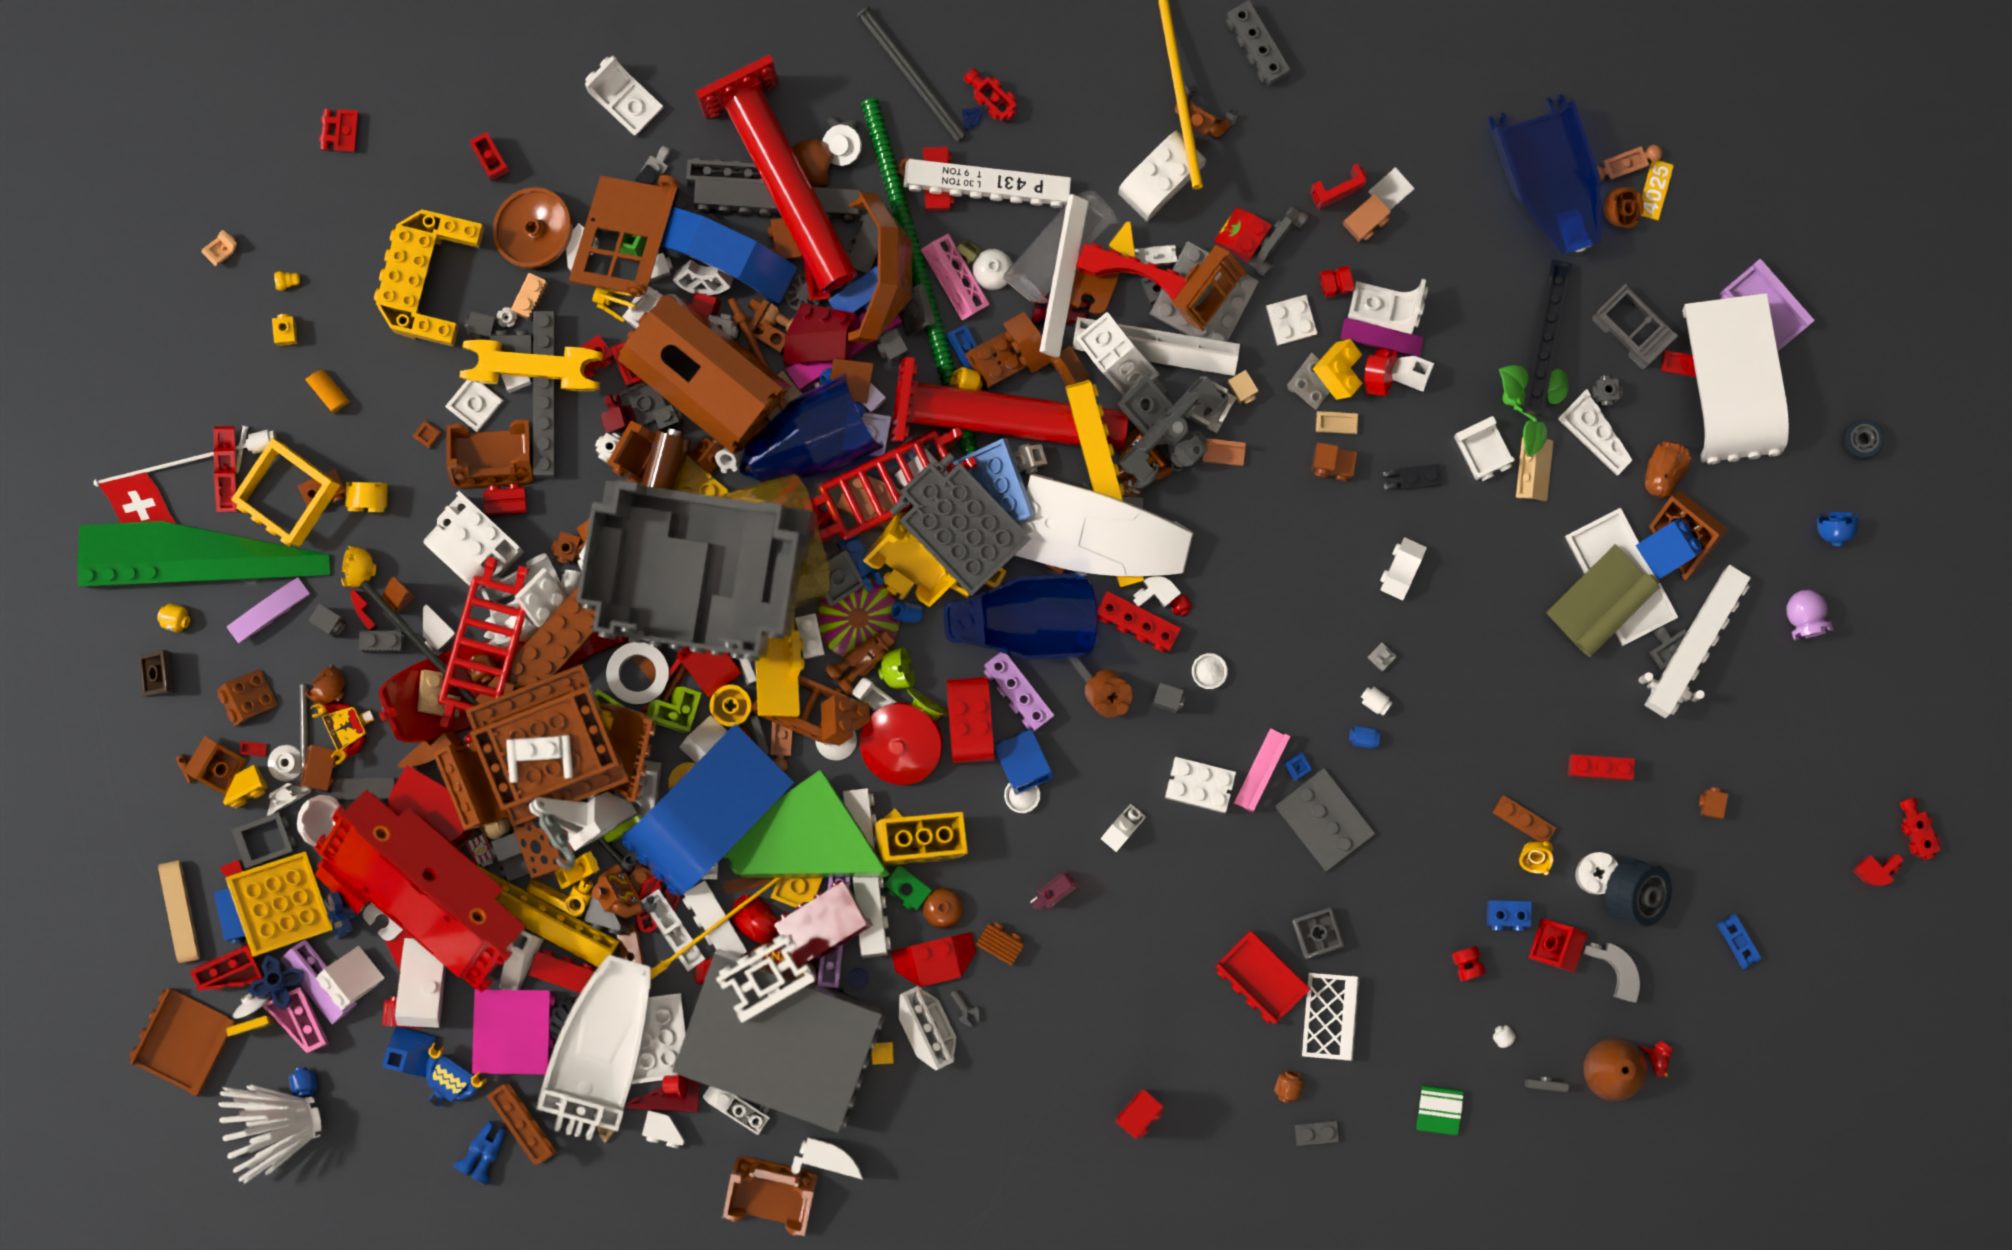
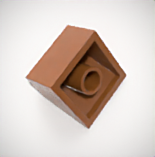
M204 736L183 772L226 796L235 774L241 771L247 760Z

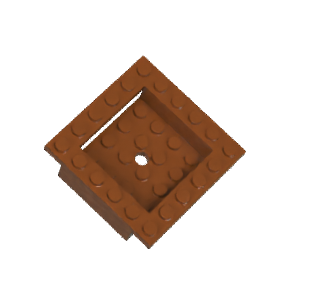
M583 664L465 710L473 728L470 732L501 811L506 810L512 827L538 817L529 808V804L538 797L577 802L630 781ZM570 735L573 778H565L563 757L517 760L518 781L510 782L506 740Z

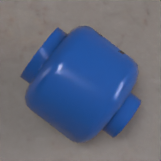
M307 1067L296 1068L295 1072L289 1076L290 1090L293 1096L300 1098L313 1097L314 1093L318 1090L315 1072L307 1070Z

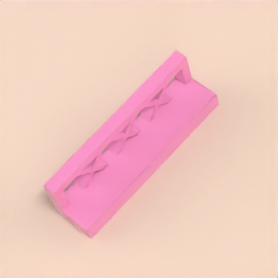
M946 234L922 248L921 251L963 321L990 304L961 254L956 250L957 247L950 235ZM945 241L949 248L948 252L943 250L940 245L941 242ZM952 260L958 263L959 270L952 266ZM962 278L967 279L969 288L963 285ZM973 296L979 299L980 306L976 307L972 300Z
M1270 728L1234 801L1235 804L1251 812L1254 811L1290 738L1289 735H1283Z

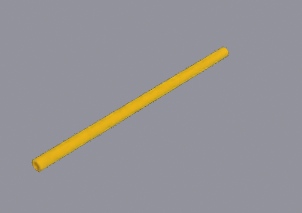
M1158 0L1193 189H1200L1203 187L1169 0Z

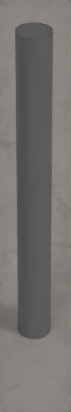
M299 684L301 767L304 766L307 747L309 746L308 697L304 694L308 684Z

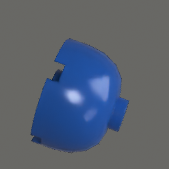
M1829 512V517H1823V514L1817 516L1818 533L1825 541L1832 542L1833 546L1845 545L1844 542L1854 538L1858 531L1857 514L1852 517L1851 512Z

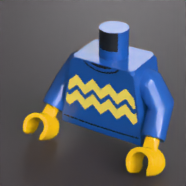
M433 1043L429 1049V1058L426 1063V1079L428 1081L427 1085L435 1091L428 1101L436 1107H439L444 1098L453 1102L454 1100L462 1101L473 1096L478 1088L487 1081L486 1078L482 1081L479 1080L478 1075L480 1072L474 1075L445 1054L441 1055L444 1047L437 1051L434 1048L435 1043Z

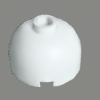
M987 249L977 256L973 264V276L982 288L990 291L999 290L1011 281L1013 263L1006 253L998 249Z

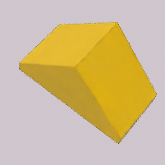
M1130 222L1124 224L1108 245L1109 250H1116L1122 254L1121 256L1129 258V256L1135 257Z

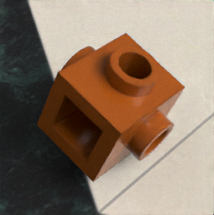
M704 437L696 444L688 456L706 472L711 474L718 466L715 455L721 451L722 446L714 439L709 441Z
M561 531L558 540H554L551 551H554L553 555L557 557V561L569 565V562L575 563L576 559H580L579 554L581 552L578 551V548L581 546L582 539L581 537ZM566 547H570L569 551H564Z

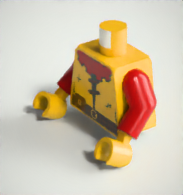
M336 702L323 705L315 704L310 707V709L316 708L318 710V713L312 715V717L317 718L321 716L337 749L331 757L335 755L340 757L336 762L337 765L360 751L368 735L365 725L375 721L371 710L359 714L357 708L351 707L349 704Z

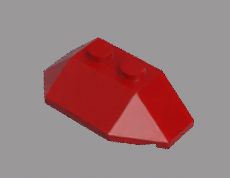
M972 932L891 951L895 972L920 987L962 977L976 954Z

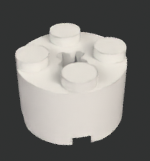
M1602 852L1592 853L1583 857L1578 863L1575 872L1579 887L1590 894H1604L1610 875L1618 863L1612 856ZM1595 868H1597L1598 871H1602L1600 879L1598 876L1594 877L1593 873L1596 872Z

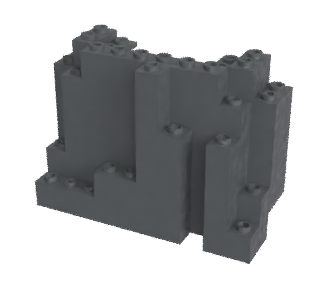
M606 480L603 502H592L576 603L582 604V608L596 611L593 631L599 632L598 636L616 639V635L629 637L628 642L641 643L642 639L648 640L649 645L661 647L662 643L670 644L669 648L682 650V646L690 647V651L706 654L707 650H710L712 655L723 656V652L731 653L730 657L759 661L760 657L766 658L769 637L784 639V636H791L802 562H807L810 538L814 539L818 514L809 510L789 508L777 503L763 501L755 503L647 487L636 482Z

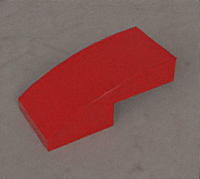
M353 589L350 593L354 608L368 630L374 631L378 626L364 612L370 605Z

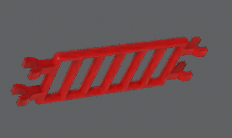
M957 427L941 437L937 430H932L819 486L821 495L802 503L804 509L813 511L817 507L826 504L835 524L816 532L821 543L840 533L843 540H847L895 517L889 510L884 512L866 471L875 467L878 468L894 504L899 501L900 495L884 463L896 458L907 483H909L914 476L903 453L914 449L923 468H925L930 462L922 444L933 439L943 459L949 454L945 445L964 437L960 428ZM973 456L960 463L967 471L978 467ZM951 462L946 468L950 473L956 466ZM856 476L859 477L877 514L876 517L868 521L865 520L847 483L848 480ZM840 485L858 523L857 526L849 530L846 529L828 491ZM910 504L907 508L904 507L900 512H905L913 508L914 506Z
M487 557L483 577L474 576L472 578L438 697V702L446 705L439 726L451 728L455 709L465 711L470 707L476 706L448 698L450 685L494 698L504 694L526 612L521 605L517 609L478 598L476 594L479 585L517 595L525 586L530 572L529 568L519 566L515 585H509L492 580L499 560ZM473 605L517 617L514 629L470 617ZM470 625L511 637L508 649L464 637L467 626ZM462 645L505 657L503 668L499 669L460 658L459 654ZM456 665L500 677L497 689L454 678Z

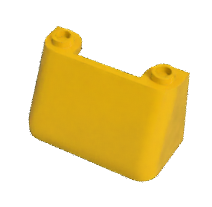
M899 512L865 554L863 562L874 569H880L885 563L917 585L915 589L917 599L930 607L956 580L899 522L907 514L906 512Z

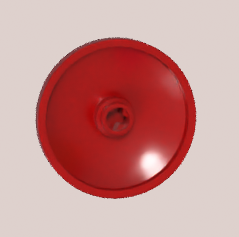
M902 702L887 704L877 709L870 716V722L862 728L860 751L863 760L870 771L885 782L895 785L917 783L926 778L935 769L941 758L943 741L940 729L931 715L916 705Z

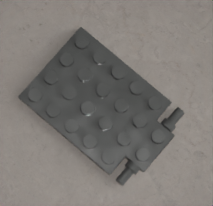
M949 453L940 462H936L934 465L929 463L900 491L902 496L898 498L899 501L889 511L896 516L904 507L907 508L910 504L914 506L899 522L972 596L1032 538L960 463L946 477L942 475L946 471L945 468L955 460Z

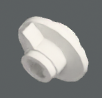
M834 126L826 132L823 141L829 145L830 151L834 154L833 161L831 162L834 165H849L858 158L861 152L862 143L860 136L850 126Z

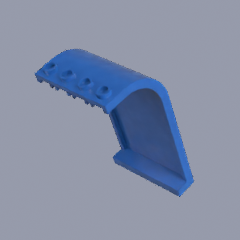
M734 724L640 821L625 832L620 839L623 841L622 844L626 849L633 851L638 856L637 859L641 864L647 865L652 870L655 878L660 881L662 880L673 895L677 894L680 897L716 865L794 782Z

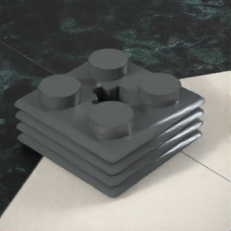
M1331 907L1292 920L1304 959L1344 947V942ZM1316 927L1319 930H1323L1324 934H1321V939L1312 934L1315 932Z

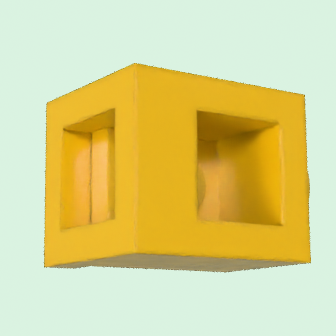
M895 569L892 572L888 571L883 577V582L887 586L886 590L894 596L899 594V600L901 601L905 600L915 585Z

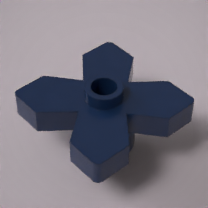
M338 891L329 894L328 898L323 899L335 937L339 939L353 930L350 921L355 920L356 917L360 916V913L357 915L347 904L342 902Z
M266 956L261 965L265 974L264 979L253 981L248 992L259 999L271 994L273 1005L286 1011L291 1002L286 988L299 986L305 974L294 967L281 972L280 962L271 956Z

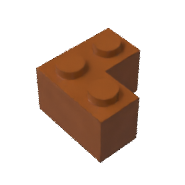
M1025 312L1003 323L1006 330L1004 335L1008 342L1011 343L1015 352L1020 353L1019 360L1024 368L1028 367L1034 373L1051 363L1049 359L1051 356L1039 352L1042 337Z
M1317 443L1314 450L1311 472L1315 473L1317 477L1327 478L1328 475L1336 476V480L1348 481V478L1352 479L1357 452L1338 449L1336 445Z
M833 695L821 703L822 742L840 746L853 737V730L856 731L870 722L869 703Z

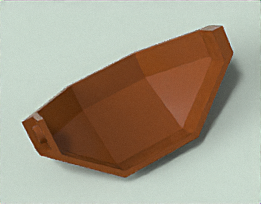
M860 191L859 198L849 203V207L868 210L878 227V283L860 329L848 333V341L869 343L879 338L912 299L913 241L878 194Z

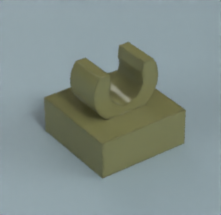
M967 238L956 249L961 256L967 257L966 265L973 262L983 251Z

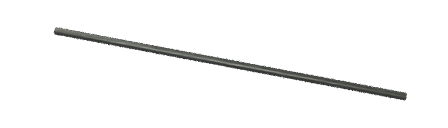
M364 580L360 586L445 676L447 666L370 583ZM455 687L470 704H479L469 690ZM604 837L597 839L619 865L622 864L624 857L610 842H606ZM634 868L631 871H626L627 874L629 875L634 870Z

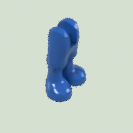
M488 1121L476 1139L471 1142L467 1156L463 1160L456 1161L453 1165V1168L469 1176L476 1159L482 1154L481 1161L470 1177L485 1185H488L490 1181L487 1174L488 1168L498 1157L499 1149L507 1131L501 1127L494 1140L489 1138L488 1135L494 1126L492 1121Z

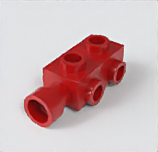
M975 67L964 76L963 80L975 88L973 90L974 100L980 106L985 105L989 109L988 113L992 118L1003 122L1005 119L1010 120L1016 114V98L1010 92L1005 94L1000 89L1002 85L996 78L990 79L987 76L983 79ZM990 91L992 95L990 97L984 96V92ZM1004 105L1006 110L1000 111L998 107Z
M1915 797L1899 802L1902 811L1905 810L1907 816L1902 819L1904 824H1901V829L1905 836L1909 835L1911 840L1909 849L1912 855H1916L1917 858L1923 857L1924 860L1935 857V852L1940 851L1939 845H1941L1938 835L1934 834L1932 830L1933 821L1930 815H1926L1925 811L1918 812V803ZM1918 821H1921V829L1916 826ZM1926 840L1929 841V848H1926L1924 846V842Z

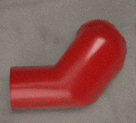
M713 957L696 966L694 980L698 985L704 984Z

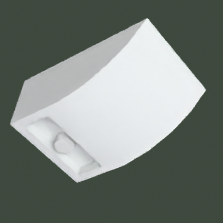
M811 1137L807 1141H803L800 1150L803 1157L795 1156L791 1168L792 1172L796 1174L800 1172L801 1165L804 1163L863 1179L859 1166L844 1149L833 1143Z

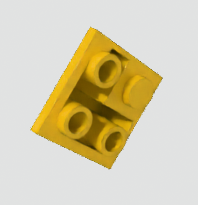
M252 765L235 774L223 800L225 806L237 809L245 805L247 799L252 797L256 799L265 794L264 790L269 787L258 766Z

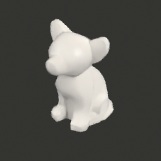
M748 444L740 452L731 453L725 447L717 452L715 459L722 473H727L730 468L733 472L738 470Z

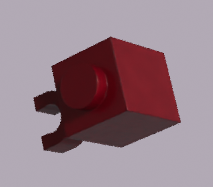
M619 394L604 397L609 411L600 415L606 433L622 432L626 430L630 421L637 423L632 406H621Z

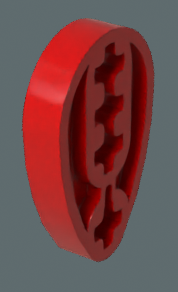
M654 875L648 877L640 887L638 893L640 900L642 901L658 889L661 891L662 887L659 884L663 881L658 880ZM664 887L662 890L665 894L664 898L674 911L680 897L677 894L673 895ZM642 910L643 913L635 915L637 926L641 931L649 933L658 928L647 911ZM650 916L649 921L651 922V925H646L645 928H643L644 924L642 923V920H647Z

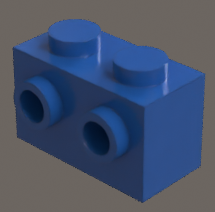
M1487 901V926H1492V930H1505V927H1513V931H1526V927H1531V901Z

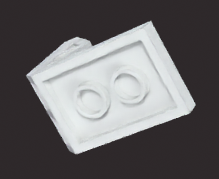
M1108 312L1076 337V340L1092 361L1123 396L1143 375H1147L1151 380L1160 375Z

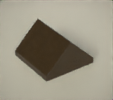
M160 650L139 655L142 697L175 694L172 653L167 650Z

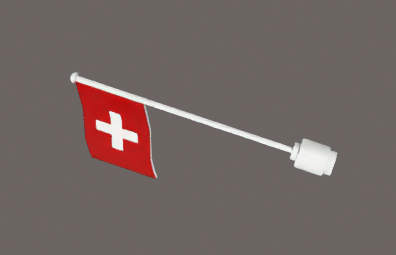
M268 429L248 434L246 443L236 446V450L247 448L253 454L261 453L272 438L277 440L274 430L269 431ZM214 452L102 480L95 479L94 485L96 487L100 486L110 500L120 523L164 521L177 524L171 516L159 489L147 472L214 456Z

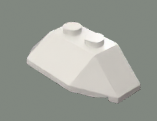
M918 986L900 994L899 1020L916 1056L934 1070L953 1063L957 1037L939 1000Z

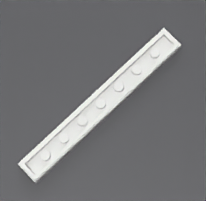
M1074 194L1068 195L1039 351L1054 358L1060 357L1088 206L1087 200Z

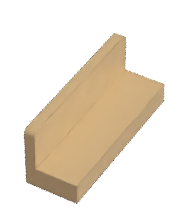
M1522 437L1516 498L1547 501L1553 451L1552 440L1547 439L1545 445L1537 453L1527 457Z

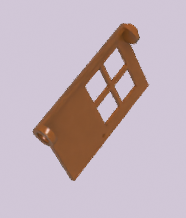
M600 175L569 282L625 292L634 297L645 295L679 181L671 176L661 175L658 180L659 186ZM597 229L620 232L614 252L592 248ZM625 234L647 238L642 257L619 253ZM590 252L613 256L607 276L585 272ZM617 258L640 262L635 281L612 277Z

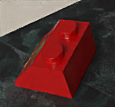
M1236 207L1214 242L1248 264L1269 233L1272 225L1258 216Z
M1541 919L1528 958L1575 973L1588 934L1570 926Z

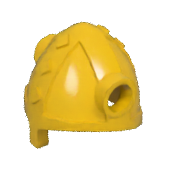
M1547 840L1545 842H1529L1525 844L1519 858L1520 866L1528 872L1549 874V869L1553 863L1552 844Z

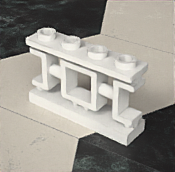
M791 934L788 936L780 935L773 940V945L767 947L765 944L755 950L756 954L749 958L746 955L739 959L737 966L733 968L727 966L719 971L720 975L716 980L721 984L722 989L732 984L742 1001L734 1006L741 1023L815 981L816 977L808 964L798 969L788 951L797 946ZM787 943L788 946L781 950L786 960L777 965L771 956L763 960V956ZM769 963L779 981L761 990L752 972ZM750 964L751 967L745 970V974L749 979L748 982L740 986L735 977L728 981L726 980L727 977ZM791 967L795 976L804 972L805 975L780 989L779 986L786 982L781 974L782 971ZM754 988L759 997L766 993L768 994L764 999L745 1010L743 1009L744 1006L749 1004L744 993Z

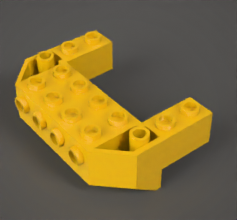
M421 209L399 222L396 228L392 229L390 234L392 244L385 253L384 260L387 263L385 269H382L380 272L379 281L382 282L380 289L377 288L375 291L374 300L394 333L415 340L419 338L454 347L459 329L458 325L453 322L421 315L418 311V306L434 245H441L442 239L480 248L485 229L482 224Z

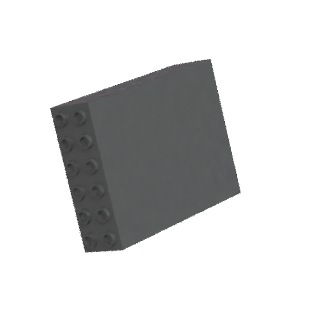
M718 949L711 962L672 1072L839 1133L840 1128L845 1129L850 1113H847V1109H852L857 1094L853 1092L855 1088L859 1089L864 1074L861 1073V1070H866L870 1061L871 1054H868L869 1049L873 1050L879 1036L875 1032L876 1029L881 1030L885 1015L882 1013L884 1009L820 985L809 983L741 1023L737 1016L738 1013L734 1009L735 1005L742 1002L732 984L722 989L721 984L716 978L720 975L719 971L723 968L737 966V961L742 957ZM750 964L730 975L726 980L728 981L735 977L740 986L749 981L745 970L751 967ZM764 965L752 972L761 990L779 981L772 968ZM781 972L786 982L779 987L780 989L797 980L798 977ZM754 988L744 993L749 1004L744 1006L743 1009L745 1010L767 997L768 994L766 993L759 997Z

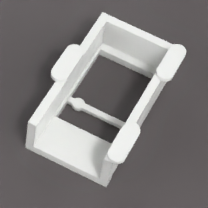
M542 553L526 562V568H529L530 572L525 585L544 568L549 571L566 595L546 553ZM517 571L502 579L496 576L492 580L514 586ZM485 586L480 588L485 600L496 603L512 595ZM516 598L514 601L506 604L510 607H514L517 609L520 608V604L516 600ZM490 610L497 625H504V622L511 617V615Z

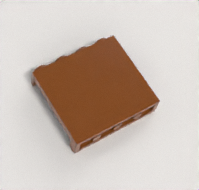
M167 988L166 991L163 990L158 998L160 1003L157 1009H153L148 1018L150 1023L147 1029L143 1028L138 1038L140 1042L137 1047L134 1046L129 1055V1058H131L129 1064L136 1065L188 1091L189 1094L195 1097H200L230 1038L226 1029L235 1026L238 1021L172 988Z

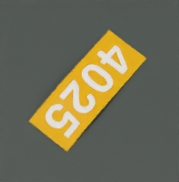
M1658 160L1651 161L1642 194L1644 211L1641 216L1659 220L1674 165Z

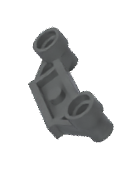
M1291 206L1285 215L1286 217L1283 220L1279 219L1273 227V234L1270 237L1267 235L1261 243V251L1258 255L1255 254L1248 263L1257 270L1259 275L1265 277L1270 272L1273 264L1267 259L1291 227L1295 225L1302 229L1308 222L1310 215L1306 212H1301L1294 206Z

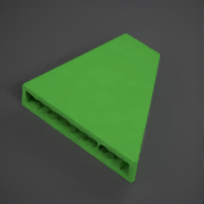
M821 770L780 797L724 855L726 859L729 858L732 862L730 868L735 875L739 874L744 878L887 877L889 875L886 867L881 863L879 856L827 775Z

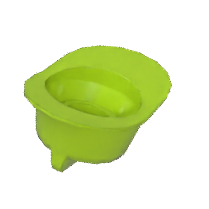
M912 687L907 688L909 694L914 698L913 705L925 710L936 723L942 715H949L947 710L933 703L918 690Z

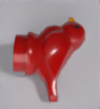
M1662 1040L1658 1044L1656 1043L1654 1048H1647L1641 1045L1639 1049L1648 1054L1655 1075L1658 1077L1668 1076L1669 1058L1674 1050Z

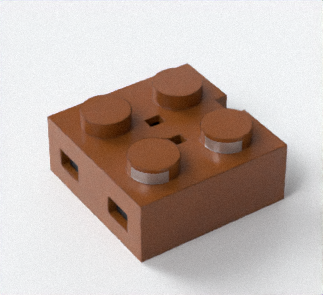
M1004 333L982 343L965 354L974 371L979 372L986 390L1018 374L1024 368L1016 353L1012 355L1010 351L1012 347Z

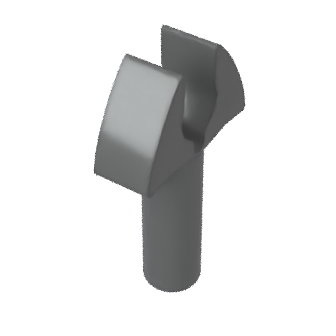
M954 990L951 996L962 1011V1017L958 1018V1020L972 1027L971 1023L967 1020V1012L973 1014L979 1022L978 1007L976 1006L974 1009L969 1008L958 990Z

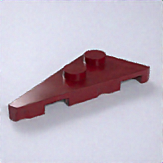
M686 1077L685 1097L680 1098L678 1094H664L662 1086L650 1091L648 1094L626 1102L624 1109L698 1113L700 1082Z

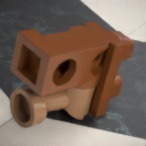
M752 298L747 308L755 312V315L752 319L747 317L746 321L755 339L775 350L778 354L783 355L786 334L774 328L776 323L786 327L787 332L794 317L791 320L779 313L775 305L765 299L760 301Z

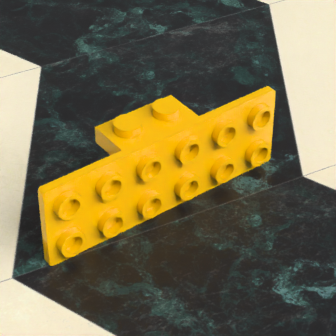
M795 613L791 636H784V639L769 637L766 658L760 657L759 661H755L759 716L798 717L800 714L798 676L800 671L804 669V657H801L803 639H800V631H795Z

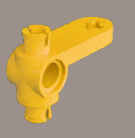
M581 878L579 885L573 886L569 896L538 880H530L527 890L534 896L577 918L582 917L585 909L588 907L592 897L590 890L594 884L592 881L586 884L588 879ZM573 899L579 900L581 906H576Z

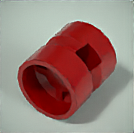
M1348 265L1336 268L1335 272L1330 269L1319 273L1325 298L1336 296L1339 291L1342 294L1354 291L1353 279Z
M1477 946L1452 953L1455 965L1459 966L1457 972L1461 982L1486 974L1483 962L1478 960L1481 956ZM1472 962L1474 967L1467 969L1465 964Z

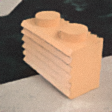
M528 273L511 308L512 312L531 321L533 311L538 309L537 306H539V302L543 298L542 295H545L544 291H547V282L538 276Z

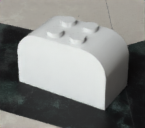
M1177 130L1170 134L1119 187L1118 194L1147 222L1191 179L1183 136ZM1196 149L1201 170L1205 166L1206 158Z

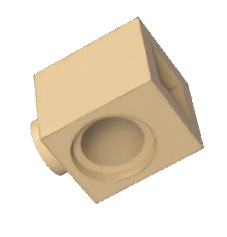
M1246 370L1228 380L1227 384L1239 404L1243 402L1248 404L1256 399L1255 395L1258 393V389Z

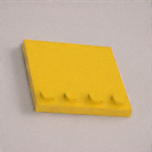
M306 851L225 878L252 957L333 930Z

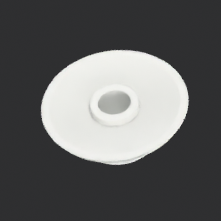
M281 745L275 748L268 758V769L271 775L283 782L297 779L303 770V767H301L300 750L292 745ZM285 759L289 761V764L286 767L282 765V762Z

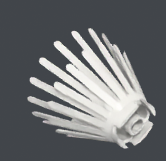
M254 1085L246 1087L256 1092L223 1087L225 1091L229 1092H220L222 1096L234 1097L236 1102H220L219 1106L225 1108H244L246 1111H240V1116L222 1117L220 1122L247 1121L246 1126L250 1127L241 1132L224 1135L223 1140L230 1141L268 1132L251 1138V1145L230 1152L227 1157L231 1159L275 1143L233 1169V1172L236 1173L246 1167L250 1169L256 1166L242 1175L239 1181L244 1180V1183H246L270 1165L272 1167L266 1171L265 1175L271 1174L311 1139L320 1137V1134L315 1133L321 1131L319 1111L317 1107L311 1109L309 1104L315 1102L312 1097L300 1098Z

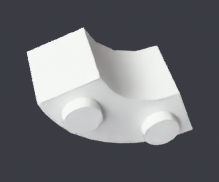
M691 259L676 270L673 281L690 293L715 295L729 289L733 277L711 266L698 265Z
M1405 537L1401 545L1397 543L1392 555H1395L1390 569L1389 571L1384 570L1380 579L1383 582L1380 590L1403 600L1427 547Z

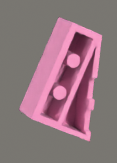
M302 987L288 992L291 1002L286 1011L275 1007L273 1000L263 1005L306 1053H311L329 1044L311 1002Z

